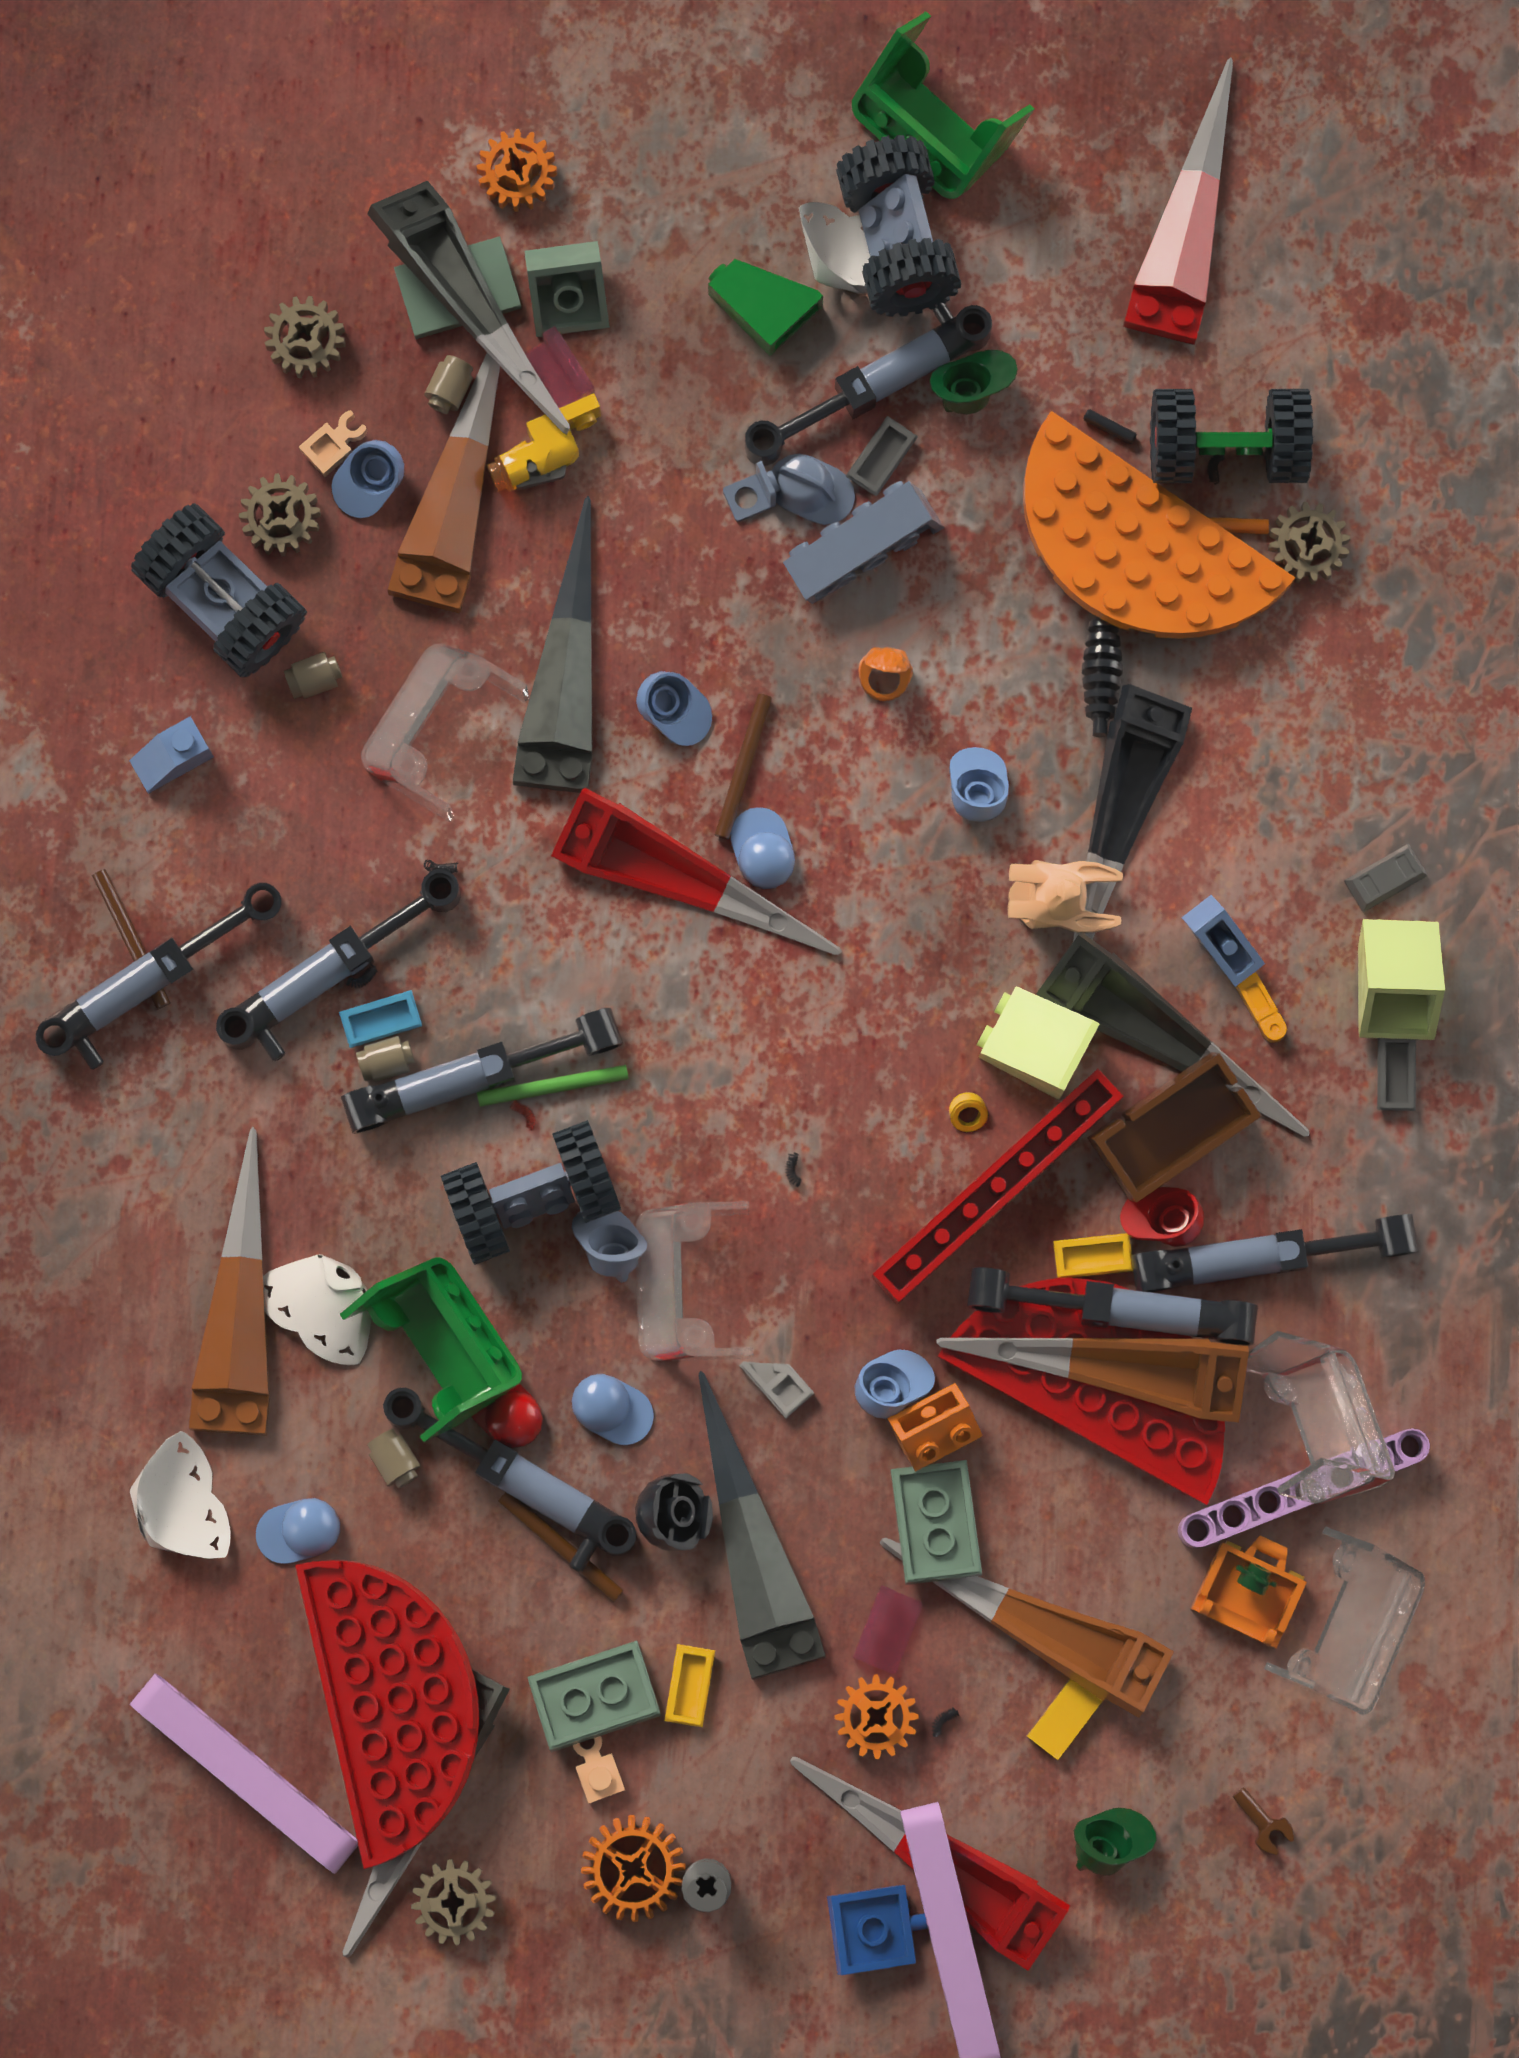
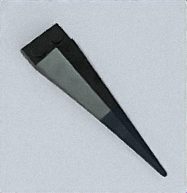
M589 496L584 500L517 742L513 785L573 793H580L583 788L588 789L592 765L591 500Z
M700 1371L699 1382L740 1641L753 1680L826 1658L811 1609L705 1374Z

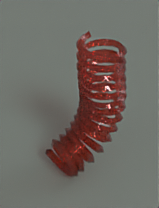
M515 1100L510 1108L514 1112L521 1113L526 1118V1123H531L525 1126L531 1128L529 1131L535 1130L533 1125H536V1119H534L536 1116L532 1113L533 1110L521 1104L520 1101Z

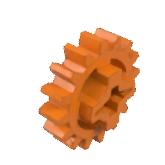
M520 129L515 130L514 137L509 138L502 131L501 142L499 143L489 139L488 146L490 152L481 150L479 153L480 160L484 163L477 165V174L483 176L479 179L480 188H489L486 192L487 199L491 201L499 197V208L501 209L510 202L513 204L514 212L519 211L520 203H526L529 209H533L534 198L544 202L546 200L544 189H554V181L549 177L557 176V166L550 165L555 161L554 153H545L547 142L542 140L536 144L534 132H530L526 138H522ZM518 149L526 150V151H529L530 153H525V152L520 151V150H518ZM503 154L504 157L501 163L494 166L498 157ZM511 160H513L515 165L518 166L520 171L523 172V181H521L519 175H516L515 171L511 169ZM540 175L538 181L531 187L530 184L533 177ZM508 187V188H510V189H512V190H515V191H517V192L508 191V190H506V189H504V188Z
M878 1674L873 1675L872 1684H867L860 1677L858 1678L860 1688L855 1690L847 1686L845 1690L850 1696L849 1699L837 1700V1703L844 1707V1712L834 1715V1719L844 1721L845 1725L837 1731L838 1735L849 1734L850 1739L847 1741L846 1746L851 1748L856 1743L859 1744V1755L862 1757L867 1753L868 1749L873 1750L875 1759L880 1758L881 1750L886 1749L892 1757L895 1755L894 1745L896 1743L905 1748L908 1746L903 1738L905 1733H916V1730L909 1726V1721L918 1719L919 1714L909 1712L908 1708L916 1702L915 1698L905 1700L903 1694L906 1692L907 1687L903 1685L897 1690L892 1688L894 1684V1678L889 1677L885 1684H880ZM872 1690H881L889 1693L882 1701H870L864 1695V1693ZM889 1702L890 1705L883 1714V1718L886 1720L885 1724L880 1726L875 1723L863 1731L870 1718L867 1710L870 1707L878 1710ZM853 1704L860 1710V1723L855 1729H853L850 1720ZM898 1704L902 1710L900 1729L893 1724L892 1713ZM870 1733H884L889 1738V1740L882 1743H871L864 1739Z

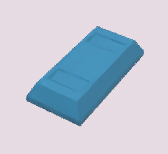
M412 990L339 1012L350 1048L422 1027Z

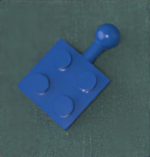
M905 1885L827 1896L838 1975L916 1963L912 1931L928 1929L925 1913L909 1916Z

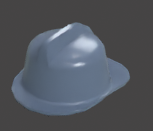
M794 454L778 461L771 470L780 489L779 492H776V503L803 518L827 525L846 518L853 508L855 500L853 484L843 472L825 462L808 455Z
M581 1211L573 1218L572 1231L585 1249L592 1269L600 1275L613 1276L621 1283L626 1282L629 1273L638 1265L639 1257L647 1251V1241L632 1222L619 1211L585 1223Z

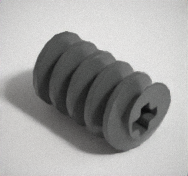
M704 1858L695 1861L687 1868L683 1876L682 1892L684 1899L692 1908L698 1911L711 1912L719 1909L726 1903L731 1893L729 1871L722 1863L715 1859ZM710 1876L714 1877L713 1886L716 1891L711 1892L707 1890L703 1894L700 1893V1883L697 1879L701 1877L706 1880Z

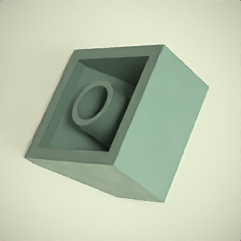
M598 241L524 251L536 337L610 327Z

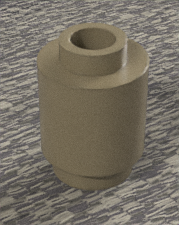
M447 355L444 362H439L424 393L425 397L429 399L428 405L444 414H448L449 410L457 411L473 379L471 376L473 367L460 358Z
M325 652L291 664L292 668L284 671L294 699L301 696L307 699L338 687L336 679L342 677L335 656L328 658Z
M399 1036L364 1046L365 1050L356 1052L364 1081L374 1079L375 1082L408 1073L410 1072L408 1064L415 1063L409 1041L401 1042Z
M394 1429L382 1433L367 1444L371 1450L369 1456L387 1486L396 1484L399 1489L418 1477L415 1471L420 1467V1464L403 1436L397 1435Z

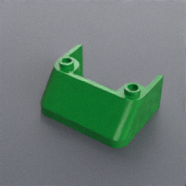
M924 12L895 31L854 95L852 111L856 119L880 141L881 137L889 136L890 139H895L897 135H904L905 140L912 136L917 141L921 140L924 142L935 181L934 186L931 187L943 197L955 199L968 191L1009 148L1035 108L1029 104L1003 122L995 118H989L981 122L975 130L971 128L922 84L929 73L930 63L925 52L914 42L931 18L929 13Z
M432 1258L374 1284L340 1313L342 1319L346 1320L367 1310L373 1322L384 1330L394 1331L402 1327L442 1387V1390L435 1394L432 1399L434 1414L439 1421L420 1435L423 1442L458 1426L521 1382L522 1372L518 1363L455 1268L443 1258Z

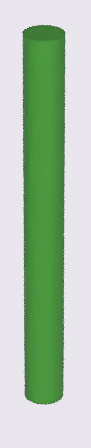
M626 1065L480 1091L477 1092L479 1106L482 1107L628 1080L629 1078Z

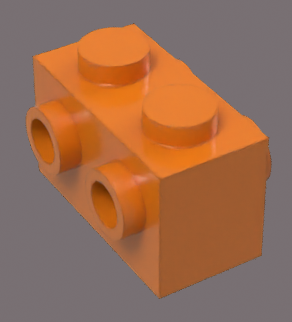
M956 1383L887 1418L902 1451L915 1472L983 1436L968 1402Z

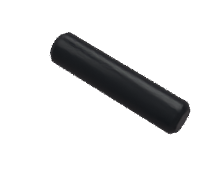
M1088 409L1084 415V421L1128 444H1133L1137 437L1136 432L1091 409Z

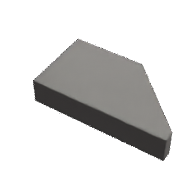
M743 1361L739 1365L785 1419L814 1395L812 1389L790 1364Z

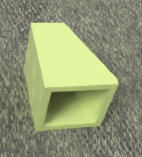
M1363 919L1358 943L1359 1037L1435 1040L1445 993L1439 922Z
M1016 986L1012 995L1004 992L994 1011L1000 1015L995 1027L992 1028L987 1025L977 1043V1046L983 1048L979 1058L1059 1100L1093 1038L1099 1023Z

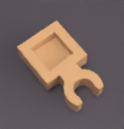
M351 410L342 414L339 419V426L335 430L328 423H325L299 446L300 451L324 477L350 455L352 450L347 444L350 441H359L367 434V428L364 424L355 431L347 429L348 423L355 418Z
M601 1736L594 1738L595 1743L591 1749L582 1748L580 1743L573 1745L576 1753L583 1756L586 1762L576 1766V1770L588 1803L625 1790L613 1754L601 1757L599 1751L602 1746Z

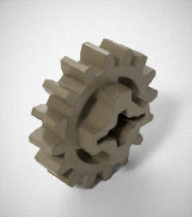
M297 296L293 297V306L290 308L284 303H280L279 306L282 314L280 316L273 313L269 315L274 327L264 328L265 335L272 338L265 342L267 351H275L270 356L272 362L277 364L283 361L282 370L286 374L292 368H295L298 378H302L305 370H310L313 378L317 377V368L321 366L329 372L331 370L328 362L330 358L336 361L341 359L340 353L336 348H343L346 345L345 339L338 336L345 332L343 323H336L339 319L338 312L334 310L327 313L328 305L324 300L318 306H315L312 296H308L305 304H300ZM310 315V316H314V317H312V318H306V317H300V316ZM285 325H287L289 328L288 335L283 338L281 343V333ZM329 331V341L326 348L323 349L321 346L322 339L327 336ZM304 332L307 336L311 335L312 339L306 342L303 338L299 339V335ZM297 357H310V359H298Z
M279 473L274 475L273 483H268L264 477L260 478L262 486L260 489L252 486L248 488L252 496L251 500L241 499V505L247 511L239 513V519L241 522L249 523L242 528L245 536L254 534L251 540L252 545L257 548L264 543V551L268 555L271 554L274 548L279 549L281 557L286 555L287 547H292L296 553L300 552L298 543L303 540L305 543L311 544L312 539L308 534L309 530L319 531L320 528L318 523L313 520L314 518L321 517L320 508L311 507L318 502L316 495L309 494L306 496L309 490L308 484L304 482L296 487V479L293 475H290L286 482H282ZM274 493H285L281 496H271ZM301 504H303L305 510L302 523L299 522L296 514L301 509ZM258 507L261 508L264 516L259 521V526L256 524V511ZM276 510L280 513L285 511L287 518L283 520L277 517L275 519L273 513ZM277 534H289L286 537H275Z
M1303 502L1300 512L1293 506H1290L1287 510L1288 519L1285 516L1279 515L1275 522L1280 528H1272L1269 533L1271 538L1277 540L1271 542L1268 546V551L1278 553L1272 562L1276 565L1283 563L1285 571L1295 573V583H1300L1303 576H1308L1310 584H1315L1319 574L1326 581L1329 580L1332 575L1330 568L1339 572L1343 563L1338 558H1347L1350 550L1342 547V545L1349 543L1351 539L1350 535L1341 534V531L1346 526V522L1340 521L1335 523L1333 519L1337 511L1334 509L1327 515L1322 513V503H1319L1315 510H1310L1308 502ZM1308 521V524L1301 528L1292 527L1290 529L1291 526L1298 522ZM1322 525L1329 531L1332 538L1327 537ZM1312 530V545L1314 546L1306 556L1305 539ZM1287 549L1292 550L1297 559L1296 561L1289 555ZM1318 558H1329L1319 565L1310 566L1311 562Z
M453 1859L447 1860L445 1870H442L437 1863L432 1865L434 1876L431 1877L423 1873L420 1878L425 1883L424 1888L415 1887L413 1889V1893L421 1898L420 1901L411 1905V1909L421 1910L422 1915L415 1922L416 1924L426 1922L429 1925L425 1933L427 1937L435 1931L440 1933V1944H443L448 1936H452L454 1944L460 1945L461 1935L464 1934L470 1941L475 1940L476 1937L473 1929L477 1927L485 1931L488 1926L482 1920L483 1917H493L495 1914L492 1909L487 1908V1903L495 1901L496 1895L487 1894L485 1890L492 1884V1881L486 1880L481 1882L479 1877L483 1869L479 1867L473 1873L469 1872V1861L466 1860L461 1864L460 1868H455ZM459 1876L469 1880L478 1892L469 1893L460 1885ZM441 1878H444V1890L439 1896L429 1897L433 1885ZM452 1884L457 1898L464 1899V1904L458 1907L456 1920L451 1906H444V1900L450 1897ZM479 1907L475 1919L470 1924L463 1926V1915L467 1910ZM430 1912L442 1914L447 1919L449 1928L435 1921Z

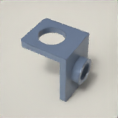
M762 461L756 463L755 475L723 488V494L737 522L776 507V492L780 491L773 472H766ZM744 488L753 490L757 495L756 504L747 509L741 508L735 501L737 492Z

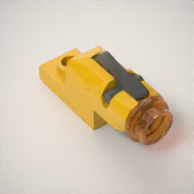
M594 393L559 408L570 425L567 435L546 414L526 423L527 433L531 442L522 441L506 453L494 457V462L487 465L498 492L505 489L508 492L515 489L523 490L561 480L565 477L566 467L573 464L579 457V449L570 430L574 428L577 431L587 429L597 422L596 418L601 417L600 405Z

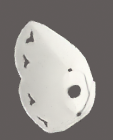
M810 202L799 207L800 218L815 280L833 288L845 289L858 294L867 293L862 271L864 263H869L870 254L864 231L861 229L860 215L848 217L836 206L826 203ZM812 213L813 216L811 217L808 223L807 219L804 217V214L809 216ZM823 215H825L828 219L833 218L835 222L830 223L827 226L826 221L823 218Z
M315 1255L270 1270L263 1276L264 1285L273 1286L270 1298L268 1297V1290L264 1288L265 1312L276 1324L282 1328L298 1332L306 1347L323 1359L343 1365L360 1364L368 1345L371 1316L367 1310L346 1320H343L340 1316L341 1312L364 1294L362 1292L363 1289L368 1290L361 1281V1277L350 1266L324 1255ZM336 1269H343L350 1275V1278L344 1279L339 1277ZM288 1306L291 1317H287L285 1312L279 1311L278 1308ZM314 1335H326V1346L322 1344L321 1340L314 1338ZM350 1346L354 1355H350L348 1352L339 1353V1351Z
M180 1431L165 1440L148 1461L130 1489L140 1533L147 1540L148 1544L154 1548L207 1559L225 1558L230 1546L228 1516L223 1504L211 1493L212 1471L205 1454L195 1440L185 1432ZM179 1442L182 1443V1447L184 1449H187L189 1451L188 1454L183 1452H177L179 1448ZM195 1465L197 1466L196 1473L200 1476L199 1481L189 1475ZM209 1509H211L212 1518L216 1520V1523L205 1520ZM218 1536L217 1546L219 1549L216 1551L210 1543Z

